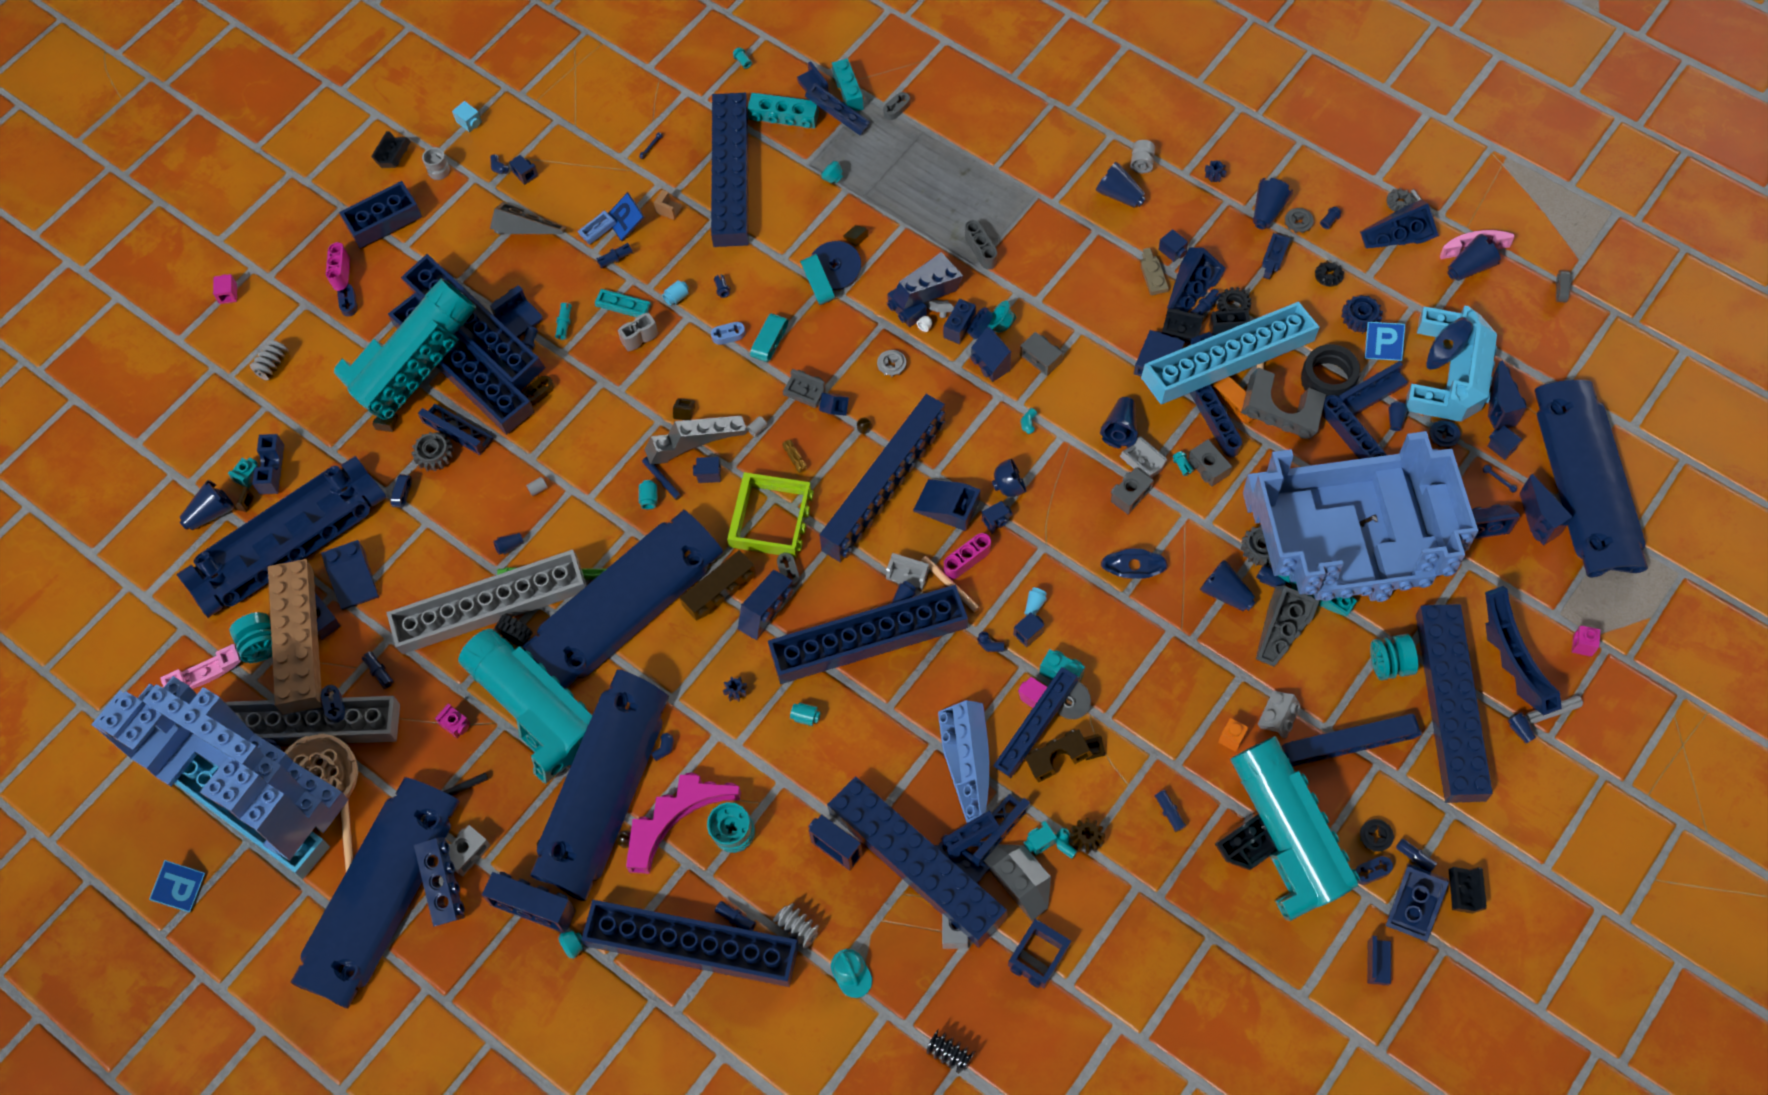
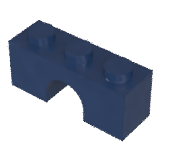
M278 434L259 435L257 452L260 456L261 466L254 467L252 484L259 494H278L284 443Z

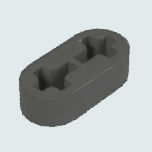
M905 92L896 94L885 104L883 108L884 117L888 120H894L910 106V96Z
M1559 270L1556 278V302L1566 303L1570 293V272Z
M782 553L777 558L779 572L788 577V573H791L793 578L792 588H795L800 580L794 558L790 553ZM784 559H787V561H789V568L785 567V564L783 563Z

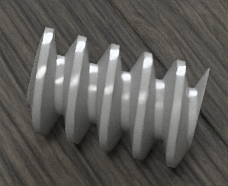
M268 340L262 348L263 351L258 353L259 357H255L254 362L250 364L252 371L266 381L269 380L266 374L273 375L270 368L277 369L274 363L281 364L278 357L285 358L282 352L289 353L286 346L274 340Z
M791 903L783 907L776 914L773 921H778V926L784 927L786 933L791 932L790 937L793 939L797 938L798 944L803 943V948L806 949L817 938L819 925L811 927L813 920L810 919L805 922L807 915L803 914L799 917L801 909L798 908L793 911L792 909L795 904Z

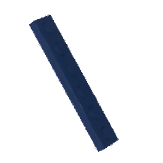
M1063 667L1060 668L993 765L996 769L1012 778L1080 678Z

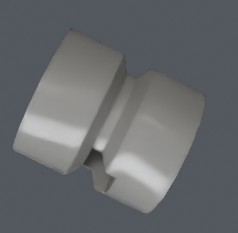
M1138 140L1133 144L1130 166L1133 171L1148 173L1153 169L1155 145L1151 141Z
M438 147L425 150L422 159L428 175L434 180H441L447 177L450 173V167L443 150Z

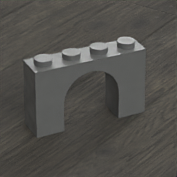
M1257 368L1250 375L1241 413L1250 418L1261 420L1267 425L1276 426L1285 432H1291L1303 439L1310 440L1318 432L1326 394L1308 388L1301 395L1297 413L1283 412L1276 407L1271 398L1275 374Z

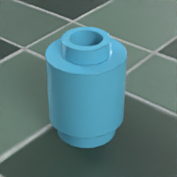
M677 280L664 290L662 297L669 306L676 305L689 295V287L684 281Z

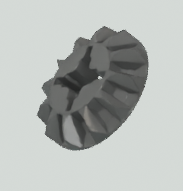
M1401 188L1398 190L1393 189L1391 193H1388L1386 199L1388 207L1395 212L1416 201L1413 193H1409L1408 189L1404 191Z
M1295 208L1287 212L1285 225L1288 226V230L1292 229L1295 233L1301 232L1303 234L1304 231H1309L1312 227L1313 216L1305 209ZM1302 220V223L1299 222L1295 224V221Z

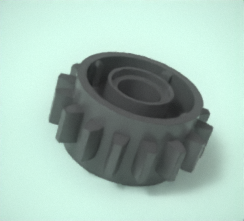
M439 432L423 434L422 437L416 440V444L412 446L414 451L411 453L415 463L421 469L425 468L426 471L443 469L446 464H449L450 458H453L451 452L454 449L450 439H447L446 435L441 436Z
M1261 525L1258 528L1252 527L1251 532L1246 531L1245 537L1241 541L1243 543L1241 550H1244L1243 557H1247L1248 562L1254 563L1255 566L1271 565L1267 547L1262 548L1259 546V544L1266 546Z

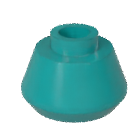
M832 161L822 171L821 179L829 183H837L843 177V170L839 162Z
M574 931L560 933L558 939L563 950L569 958L575 959L583 950L582 944L584 943L581 941V934L579 932L575 934Z

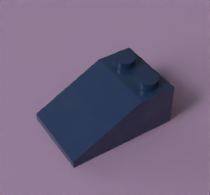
M1533 474L1530 475L1519 494L1530 531L1533 533L1534 538L1544 546L1562 534L1572 516Z
M359 540L321 553L341 610L379 597L365 550Z
M1407 863L1386 926L1427 942L1449 880Z

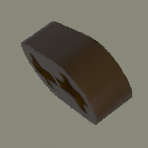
M541 376L525 388L522 394L530 400L532 405H535L553 391L554 384L552 379L548 376Z

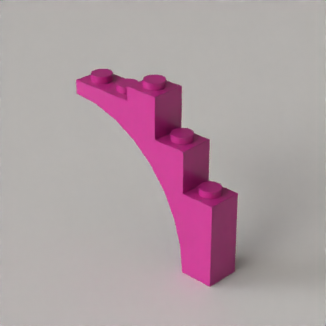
M695 773L679 775L676 798L672 795L656 797L653 820L648 817H639V819L632 820L626 863L628 871L630 873L650 874L652 861L659 844L678 821L694 810L708 804L740 800L741 791L739 786L734 783L716 785L714 782H705L702 784L700 776H697Z

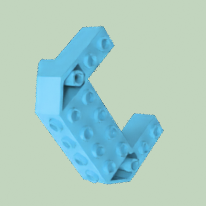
M1464 306L1461 313L1423 307L1419 317L1417 334L1437 337L1448 324L1461 317L1467 318L1472 323L1473 331L1465 349L1450 361L1446 390L1411 384L1405 403L1407 411L1461 422L1481 411L1485 403H1489L1491 395L1489 389L1493 380L1491 375L1495 366V361L1493 360L1497 351V333L1480 314L1469 306Z

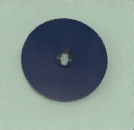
M841 241L827 242L820 245L811 254V256L817 254L832 290H841L850 286L860 274V256L857 250L848 243ZM834 263H837L838 266H835V268H832V266L834 265Z

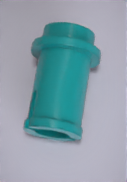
M738 47L733 51L734 59L738 60L744 69H748L752 65V61L745 54L743 48Z
M1179 451L1173 455V462L1178 465L1182 475L1187 476V472L1191 474L1194 469L1188 462L1186 453Z

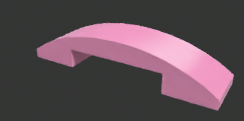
M1481 230L1460 235L1444 245L1440 259L1457 257L1460 250L1465 249L1478 234L1485 235L1488 238L1486 241L1489 245L1493 243L1497 250L1509 248L1513 242L1514 234L1496 230Z
M235 644L217 651V656L183 672L178 669L160 677L163 687L173 676L194 689L224 675L241 662Z

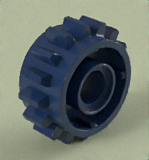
M1353 296L1352 300H1347L1343 306L1341 315L1344 318L1343 323L1348 326V329L1354 330V332H1367V322H1381L1383 311L1380 310L1381 305H1378L1376 300L1370 298V296Z

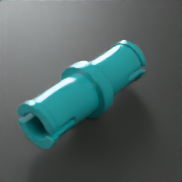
M561 303L559 317L556 319L557 329L555 338L558 339L559 335H561L560 340L566 339L567 329L571 322L569 318L572 305L568 304V307H566L567 303Z

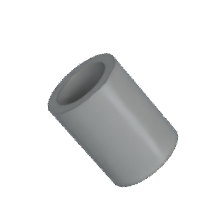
M759 416L747 426V430L752 436L756 437L768 425Z
M542 477L526 485L532 496L548 488Z

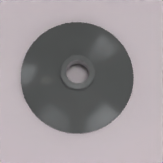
M1077 682L1067 697L1072 700V704H1068L1065 699L1057 713L1067 719H1078L1084 716L1091 706V696L1088 689L1082 683Z

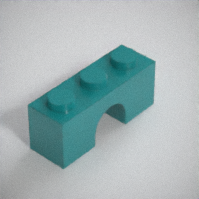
M848 58L832 62L833 78L837 88L841 89L843 103L856 112L864 110L863 96Z

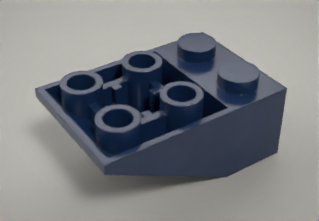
M1502 360L1492 376L1493 380L1490 387L1491 395L1488 407V418L1494 430L1497 429L1498 431L1503 426L1507 428L1517 426L1526 409V401L1521 397L1517 383L1513 381L1509 368L1505 366Z
M928 479L913 512L966 531L980 502L981 490L964 483Z

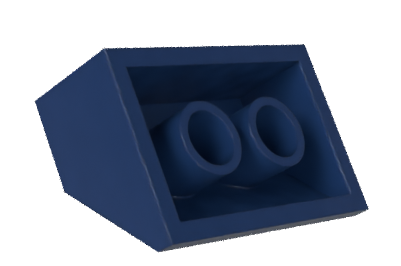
M1500 504L1489 508H1473L1472 512L1478 528V533L1474 539L1510 534L1520 517L1519 513L1509 505L1501 506Z

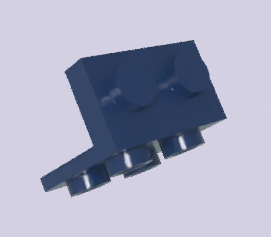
M519 285L510 289L504 296L496 299L490 305L493 315L517 338L526 332L527 327H534L543 320L542 315L527 301L523 289Z

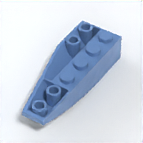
M966 700L938 711L944 756L968 824L986 813L989 788V747L983 703Z

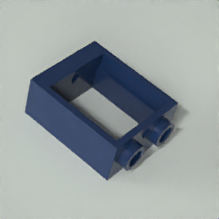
M822 814L818 819L814 818L809 825L811 843L851 871L863 855L861 843Z
M1034 919L1008 962L1010 971L1019 977L1021 975L1025 976L1034 987L1039 988L1041 986L1045 989L1070 948L1071 940ZM1033 934L1060 949L1044 977L1017 960Z

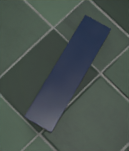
M816 83L805 94L806 98L860 136L870 124V121Z

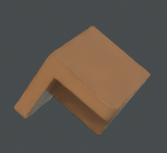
M662 190L654 201L656 213L675 220L682 209L681 204L670 200L669 192Z

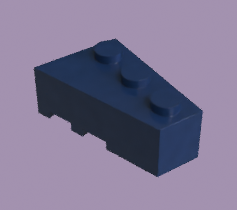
M773 570L741 604L738 630L758 640L785 600L789 599L792 595L793 580Z

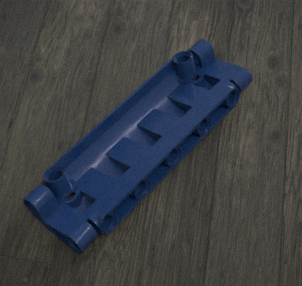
M1565 380L1537 387L1534 390L1540 409L1537 412V419L1562 506L1572 516L1568 523V528L1575 552L1578 557L1583 559L1587 577H1598L1610 570L1626 573L1646 571L1648 565L1643 552L1645 539L1603 403L1598 402L1593 382L1588 380ZM1562 406H1565L1566 412H1563ZM1601 541L1605 542V547L1602 546Z
M356 456L341 465L343 469H340L338 466L328 468L198 554L194 559L195 567L191 564L177 573V576L189 590L207 618L223 609V606L236 605L269 582L268 566L303 560L369 514L371 507L376 506L387 498L383 490L367 473ZM347 486L348 489L342 492L341 490ZM216 573L219 574V575L216 576L215 578H213V579L211 578V577H212L213 575H215Z
M683 509L670 522H663L654 528L542 623L537 631L539 637L535 635L522 648L524 651H529L534 661L538 664L541 663L546 668L547 673L551 677L555 676L559 680L560 685L566 689L576 681V678H585L703 577L707 572L708 564L714 562L724 552L709 532L691 514ZM690 551L691 553L687 557H685L684 554ZM572 651L574 654L568 658V653Z
M616 670L610 688L600 696L537 846L539 857H537L530 876L532 878L554 884L575 899L587 900L593 886L592 881L598 880L603 873L662 728L661 714H663L669 696L657 686L627 671ZM629 702V703H630V706H629V708H628V710H627V709H625V707H626L627 703ZM565 851H567L568 855L566 859H563Z
M404 777L395 793L397 796L387 799L306 943L300 958L303 965L298 967L290 982L301 989L322 996L346 1009L349 1008L358 992L355 989L362 988L368 983L422 883L414 845L435 838H446L451 828L448 818H452L460 803L455 797L411 778ZM425 814L426 817L424 821H420L421 817ZM343 964L344 967L340 973L338 972L339 967Z

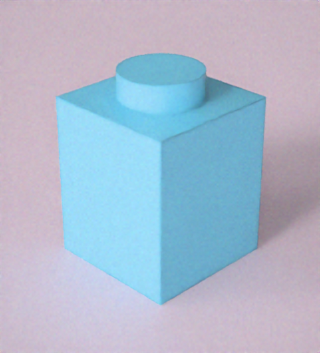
M465 101L452 111L455 121L469 133L482 123L479 112Z

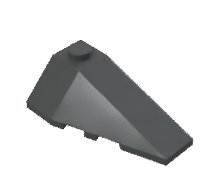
M504 202L494 209L490 229L501 235L562 234L566 227L547 219L541 221L538 215L534 213L525 214L524 209Z
M1276 586L1268 606L1256 660L1274 667L1287 652L1295 638L1299 637L1304 627L1311 622L1319 600H1315L1305 594H1299L1298 591L1286 586Z

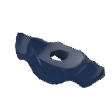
M1458 318L1448 324L1437 335L1429 351L1426 363L1427 369L1431 370L1442 367L1456 358L1465 349L1473 331V325L1467 318ZM1451 339L1454 343L1453 348L1447 349L1443 344L1444 340Z
M1133 548L1105 556L1101 561V567L1119 577L1144 579L1164 572L1168 568V563L1162 555L1154 554L1144 549ZM1136 559L1139 561L1140 568L1138 570L1130 569L1129 562Z

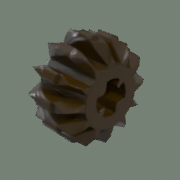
M1086 818L1085 823L1078 820L1077 826H1072L1071 830L1073 833H1070V838L1073 839L1072 846H1078V852L1085 849L1086 854H1089L1090 849L1097 852V846H1103L1102 839H1105V834L1101 833L1103 830L1102 826L1096 827V820L1091 824L1089 819ZM1085 833L1089 834L1090 839H1086Z

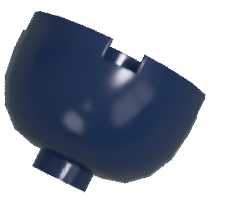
M1013 459L1005 460L995 468V480L992 481L995 490H1000L1007 497H1016L1026 492L1023 478H1020L1019 469Z

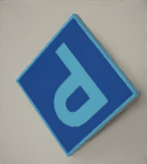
M1367 322L1364 359L1402 361L1405 324Z
M164 860L149 900L190 913L205 873Z

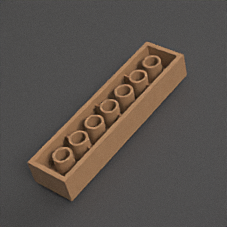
M307 559L268 566L275 706L282 715L323 707L314 570Z

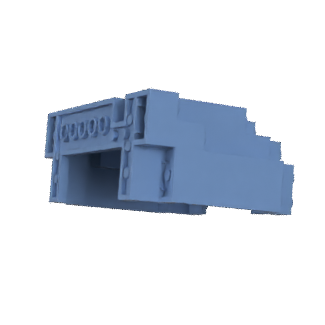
M1427 431L1407 434L1399 454L1290 468L1293 459L1292 449L1272 452L1267 472L1248 474L1243 490L1247 512H1253L1255 523H1261L1274 576H1289L1290 582H1296L1299 594H1314L1315 600L1329 601L1333 598H1350L1353 595L1361 594L1362 596L1368 595L1370 601L1377 600V602H1383L1390 598L1393 590L1400 589L1404 591L1412 587H1429L1433 584L1436 576H1451L1457 572L1465 556V551L1469 550L1478 533L1453 450L1432 449ZM1376 514L1378 522L1372 520L1365 523L1364 527L1360 526L1359 521Z
M174 676L164 688L157 684L155 686L149 684L138 698L127 691L123 693L119 690L91 724L131 760L146 768L156 778L172 787L197 754L219 767L200 793L228 809L239 820L255 829L266 839L263 844L264 847L280 857H285L289 861L312 830L316 828L324 833L349 800L342 791L301 767L285 752L254 734L219 696L204 687L196 694L189 685Z

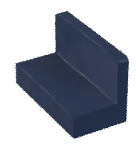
M811 61L808 62V72L797 77L798 83L805 92L814 83L829 92L827 81Z
M1372 935L1368 940L1367 983L1389 986L1391 984V941L1377 940V936Z

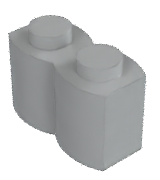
M649 313L638 316L633 322L622 325L618 329L621 343L626 350L632 351L641 346L643 342L654 339L658 335V330L652 316Z

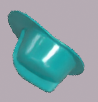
M1002 301L992 312L993 318L988 327L990 326L995 332L1000 333L1008 330L1016 319V315L1009 309V301Z
M844 949L835 954L831 961V970L840 989L848 997H863L869 992L872 985V977L863 957L853 949Z

